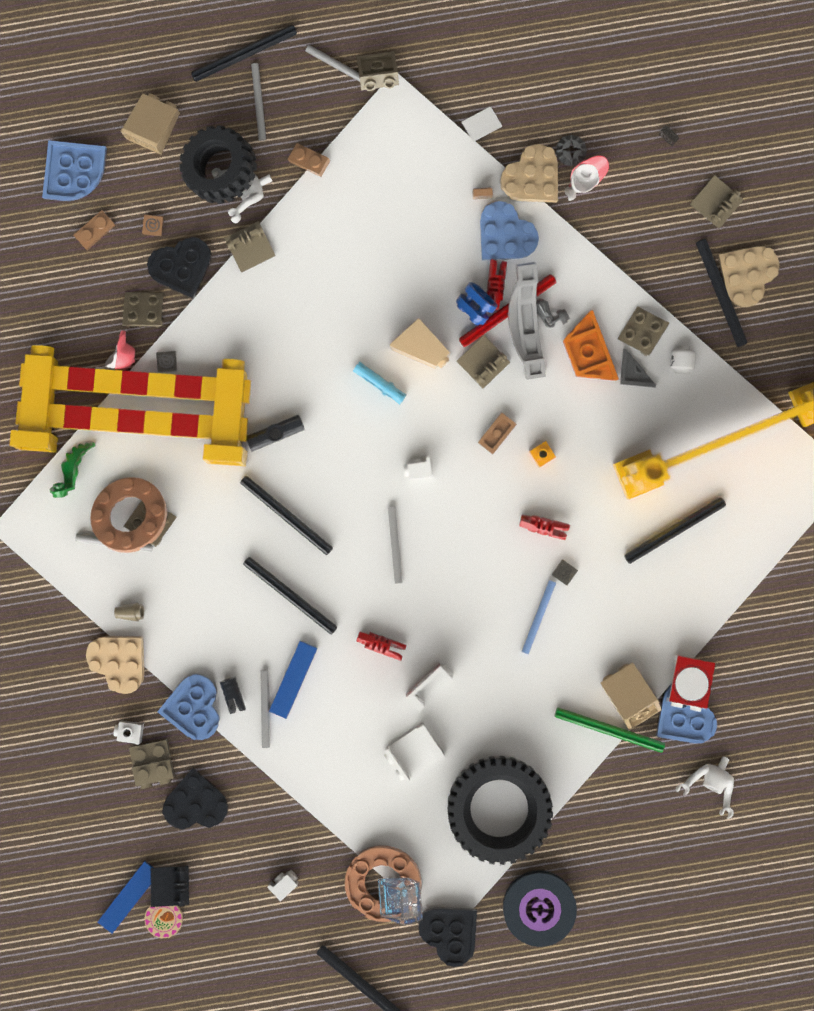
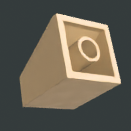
M149 93L148 96L142 94L123 126L121 133L127 140L162 155L180 112L176 109L177 106L171 102L166 101V103L159 101V97Z
M419 318L390 344V348L393 351L434 369L438 366L442 368L450 360L448 358L450 352Z
M634 663L623 665L617 673L607 675L600 683L629 730L661 711L658 699Z

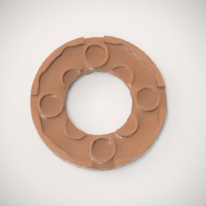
M133 477L117 480L105 487L95 499L90 517L92 530L98 540L113 551L121 553L141 550L140 548L147 544H152L164 529L167 520L166 502L161 492L149 481ZM127 497H136L142 500L146 508V516L143 523L135 530L129 532L115 529L110 519L111 511L115 504Z
M385 845L367 848L352 860L346 872L345 891L351 905L364 914L366 918L374 921L390 922L403 918L407 914L385 915L384 900H378L371 896L365 886V877L373 867L383 865L393 868V870L398 872L401 879H407L409 911H411L417 904L422 890V878L418 866L408 854L398 848Z

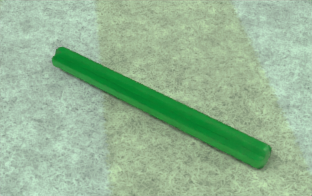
M559 707L555 711L554 716L558 719L660 753L664 751V742Z

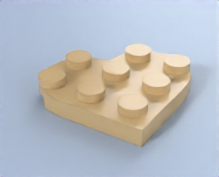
M540 144L526 147L520 156L519 162L508 164L502 172L500 178L502 191L504 190L510 196V199L516 201L557 203L558 162L554 149Z
M752 247L718 255L722 278L731 301L741 308H748L757 304L764 296V284L771 282L778 275L779 260L771 248Z
M102 636L89 643L86 652L89 669L105 675L110 690L127 694L136 691L144 680L143 636Z

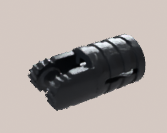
M231 677L220 681L219 683L223 690L229 713L234 714L236 712L235 702L239 711H245L246 707L238 687L237 678Z

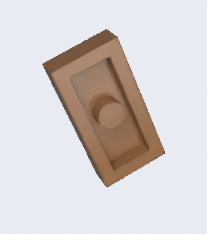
M298 143L288 158L290 163L322 177L330 163L328 157Z
M101 210L77 231L74 237L88 250L108 233L115 224Z
M501 413L478 443L493 455L517 424Z

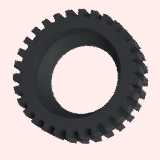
M491 756L487 760H484V758L480 759L478 763L470 764L467 770L464 769L461 772V776L456 778L454 786L451 787L447 807L450 829L457 843L461 844V848L464 851L467 850L473 858L476 856L479 861L484 862V860H487L489 864L495 865V862H499L500 865H506L505 862L508 861L513 864L516 863V859L521 858L522 861L526 859L527 854L530 853L532 855L535 853L534 849L537 846L540 848L543 844V838H547V831L551 829V818H553L551 796L540 775L532 767L527 766L526 763L519 762L512 757L508 759L505 756H500V758ZM494 780L509 781L518 786L527 799L528 813L525 822L516 832L508 836L495 837L481 831L472 819V798L476 791L487 782Z

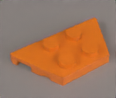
M591 310L563 340L576 377L619 380L593 310Z

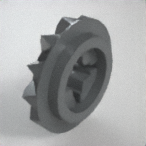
M574 135L563 137L556 147L558 159L568 166L577 165L584 160L587 153L585 141L579 136ZM571 143L573 148L580 149L574 152L573 158H571L569 151H563L568 149Z

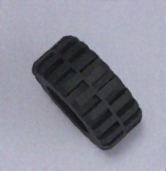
M212 125L206 127L207 130L205 131L200 129L195 137L192 135L189 138L190 142L183 147L184 153L180 154L179 160L182 164H179V170L182 172L181 177L190 190L207 202H216L218 204H224L225 200L232 202L235 200L234 197H241L243 195L242 192L250 188L251 185L249 183L251 180L254 181L255 174L253 171L257 170V164L254 162L256 155L252 151L253 148L232 128H225L222 125H217L215 128ZM231 151V163L228 170L218 178L206 179L205 167L208 160L217 152Z

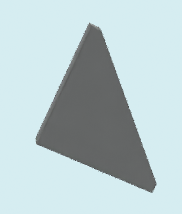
M623 349L620 385L656 388V384L627 349Z

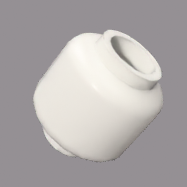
M678 346V349L672 350L670 367L675 370L674 373L690 374V371L695 369L696 353L690 350V346Z

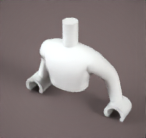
M214 168L212 175L218 178L227 170L221 171L219 168ZM255 175L254 181H250V188L242 192L241 198L243 202L237 208H231L228 211L230 216L235 215L231 218L233 223H238L241 220L240 213L243 210L259 202L264 197L262 186L272 182L270 175L260 179Z
M723 756L718 766L705 764L695 771L684 784L678 785L676 792H679L680 788L683 787L685 789L683 796L687 795L690 790L689 787L705 775L703 786L718 794H721L725 788L723 808L719 813L723 815L725 810H727V819L732 818L734 813L730 808L734 778L725 771L729 759Z

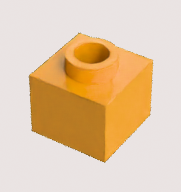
M546 441L529 451L539 468L556 458ZM540 451L546 452L545 458L540 457Z

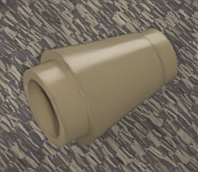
M136 602L115 607V618L138 622L144 618V606Z

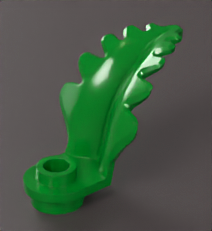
M94 442L85 443V445L79 444L78 448H72V454L66 453L67 461L61 464L64 483H55L49 489L54 498L65 497L68 495V491L75 489L78 465L81 463L82 457L86 452L96 446Z

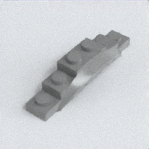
M537 263L516 265L517 282H515L509 300L508 320L512 341L519 358L524 364L525 378L528 380L546 377L537 322L536 288L538 274Z

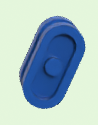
M469 282L465 287L467 295L460 294L456 299L457 307L470 316L471 322L476 325H484L489 319L486 312L493 313L498 305L480 286Z

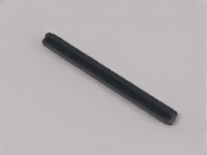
M291 24L192 71L191 75L194 81L197 82L295 36L297 31L294 25Z
M706 239L696 242V246L736 346H744L747 344V339Z
M245 476L241 480L240 484L325 555H328L333 550L330 544L252 479Z
M716 499L625 554L626 561L629 564L633 563L726 506L724 499Z
M248 557L244 561L243 565L325 631L331 635L336 631L337 626L255 560Z
M322 945L318 949L316 954L383 1011H401L326 946Z

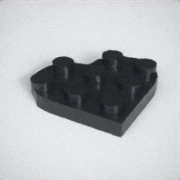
M190 237L179 241L174 248L166 246L165 248L153 251L147 262L148 272L151 278L158 284L194 299L210 266L211 250L200 238Z
M193 767L165 800L162 814L171 826L181 830L191 827L195 823L211 828L225 819L228 813V803L225 795Z
M435 907L423 911L418 923L419 935L429 946L436 947L437 955L447 966H463L464 963L473 957L477 909Z

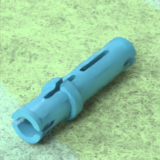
M359 362L354 368V373L378 388L384 396L387 395L399 405L407 396V394L393 386L394 383L386 381L363 363Z

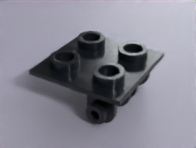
M189 866L150 868L151 907L189 905Z

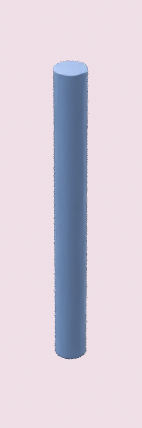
M549 580L521 651L523 653L529 654L556 582Z

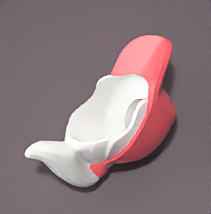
M593 156L587 160H582L574 167L570 176L571 183L565 188V194L568 196L569 201L576 198V193H585L592 190L603 179L609 170V163L605 156Z
M126 331L120 332L116 350L108 358L105 365L94 369L123 371L135 363V349L126 343Z

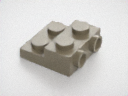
M394 51L357 56L361 90L373 91L376 88L383 87L391 89L399 85Z
M168 739L129 747L135 786H141V789L152 787L154 782H159L160 785L171 783L175 773Z

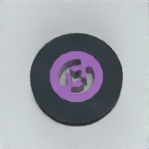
M536 870L520 875L510 884L503 900V914L507 927L518 940L527 945L545 947L556 944L568 935L576 920L577 906L572 890L561 877L548 871ZM536 896L537 898L531 903L533 907L531 911L535 919H531L526 913V906L530 899ZM544 898H549L553 903V911L549 918L542 920L548 915L547 909H549ZM541 904L544 909H541V912H537L536 908Z

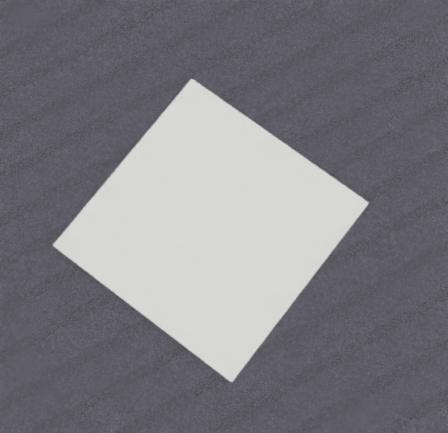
M398 74L399 85L391 89L386 87L379 88L321 154L330 159V163L322 177L306 171L260 223L276 256L241 273L232 255L130 370L135 372L217 377V368H221L222 359L245 361L244 370L248 374L247 380H251L250 404H245L244 418H248L247 436L298 414L305 430L251 452L247 440L242 442L241 447L247 451L246 467L206 463L203 460L204 444L211 445V439L77 430L0 517V539L109 636H143L144 667L173 692L188 676L199 674L208 677L217 689L216 699L212 705L220 717L217 731L357 855L367 848L380 845L395 847L408 854L418 866L421 874L422 890L415 906L423 912L435 907L473 909L512 865L510 861L505 862L506 865H500L499 862H495V865L489 864L487 860H484V862L479 861L478 857L475 856L473 858L470 856L467 850L464 851L461 848V844L455 840L454 834L450 829L447 807L448 796H450V790L454 786L456 778H459L461 772L464 769L467 770L470 764H476L480 759L484 758V760H487L491 756L495 758H500V756H505L508 759L510 757L515 758L517 761H522L527 766L532 767L542 778L551 796L554 818L621 741V739L558 719L554 716L556 709L559 707L630 731L600 684L603 678L609 674L617 673L619 668L625 664L634 663L657 699L672 684L675 664L673 663L674 656L694 659L814 522V439L795 422L788 419L667 469L671 479L664 481L665 485L627 500L612 464L649 449L652 455L661 453L664 461L782 411L545 202L510 199V196L504 190L502 191L500 185L501 174L505 167L476 141L473 142L468 134ZM477 188H492L493 196L489 199L473 200V190ZM501 201L514 206L519 220H526L534 224L539 240L535 251L528 257L496 260V275L499 274L500 263L502 261L507 262L503 301H500L499 310L509 303L515 282H517L516 265L535 262L537 263L538 282L549 274L553 275L557 281L556 284L537 296L536 300L540 298L548 301L554 319L558 317L556 311L559 309H565L570 319L564 325L559 320L555 322L553 328H547L541 317L537 314L546 377L527 380L525 378L524 364L514 347L508 318L486 332L484 335L500 352L506 355L510 363L482 389L456 362L481 338L479 337L467 347H463L459 342L461 336L477 325L471 322L470 316L467 313L458 309L456 299L460 294L467 295L465 287L469 282L477 284L487 292L490 260L482 261L480 220L481 214L487 205ZM637 306L670 323L650 356H644L640 353L641 351L618 340ZM495 310L493 313L486 312V314L490 317L498 310ZM591 310L594 312L619 380L576 377L563 340ZM549 317L546 318V320H547V322H548V324H549V322H550L551 320H550ZM419 318L450 352L448 357L450 360L442 368L438 366L434 369L393 351L390 348V344ZM678 346H690V350L696 353L695 369L690 371V374L674 373L675 370L670 367L671 351L678 349ZM623 349H627L656 384V388L620 385ZM162 355H168L169 357L171 355L173 357L174 363L170 368H163L160 365L159 359ZM163 356V357L161 358V364H162L163 366L168 367V366H170V365L172 364V358H171V357H170V360H169V361H170V364H169V365H165V364L163 363V358L168 359L167 356ZM361 362L386 381L394 383L393 386L407 394L403 402L399 405L387 395L384 396L378 388L354 373L353 370L356 365ZM109 394L98 406L102 408L158 412L154 398L148 396ZM179 399L184 414L213 416L214 401ZM503 413L517 425L492 455L478 442L498 416ZM273 428L270 436L274 439L278 438L280 430ZM546 441L556 458L539 468L529 451ZM94 442L96 446L86 452L82 457L81 463L78 465L75 489L68 491V495L65 497L54 498L49 489L55 483H64L61 464L67 461L66 453L72 454V448H78L79 444L85 445V443ZM540 451V457L545 458L546 452ZM430 457L432 477L409 480V476H405L404 465L411 464V460L422 459V462H426V458ZM245 476L252 479L330 544L333 550L328 555H325L240 484L241 480ZM123 478H141L152 483L161 492L167 505V511L177 517L163 536L159 546L155 547L153 545L152 552L139 550L131 553H121L113 551L104 545L75 541L76 534L95 536L90 520L93 503L105 487ZM127 497L115 504L110 516L111 523L115 529L122 532L130 531L123 526L141 502L140 499ZM716 499H724L726 503L724 508L633 563L629 564L626 561L625 554ZM388 507H396L402 583L395 584ZM522 514L535 515L540 518L544 517L569 524V531H562L567 534L566 540L541 535L520 527L519 523ZM248 557L255 560L337 626L336 631L332 635L325 631L243 565L244 561ZM563 565L570 567L572 570V573L567 567H562L559 570V575L561 578H567L569 576L568 572L566 574V577L561 575V570L563 568L570 572V577L566 580H562L558 576V569ZM549 580L556 582L529 654L523 653L521 651ZM136 602L144 606V618L138 622L115 618V607ZM359 632L366 634L372 632L406 644L405 650L391 646L389 649L403 656L402 660L399 661L364 648L365 645L356 642ZM302 641L318 648L287 719L269 712L270 748H262L261 671L268 670L270 710L299 642ZM439 663L442 666L446 664L453 671V681L450 683L441 672L416 693L425 703V707L419 712L406 699V694ZM231 677L237 678L238 687L246 707L245 711H239L235 702L236 712L234 714L229 713L225 696L219 683ZM424 723L444 752L445 757L440 761H435L413 776L408 783L405 780L401 781L395 772L398 770L394 764L390 765L384 756L387 754L385 749ZM494 780L482 785L476 791L471 801V816L474 823L481 831L495 837L508 836L516 832L525 822L528 813L527 799L522 790L515 784L505 780ZM380 865L373 867L384 879H401L398 872L389 866Z

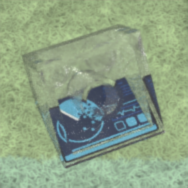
M410 878L378 879L381 917L404 926L423 919L419 881Z

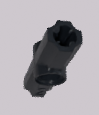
M298 414L248 435L247 443L251 452L302 432L305 428ZM273 428L280 430V436L276 439L270 436Z

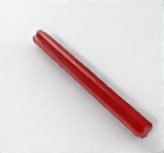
M549 274L537 283L536 297L556 284L557 281L553 275ZM509 303L492 314L484 325L479 324L459 338L461 345L467 347L508 318Z

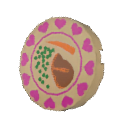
M150 905L144 917L145 926L155 937L161 939L170 938L181 928L183 912L179 906L151 907Z

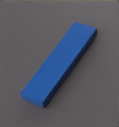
M302 641L299 642L269 712L287 719L318 648Z
M147 861L143 862L97 922L111 934H113L151 885L150 868L154 867Z

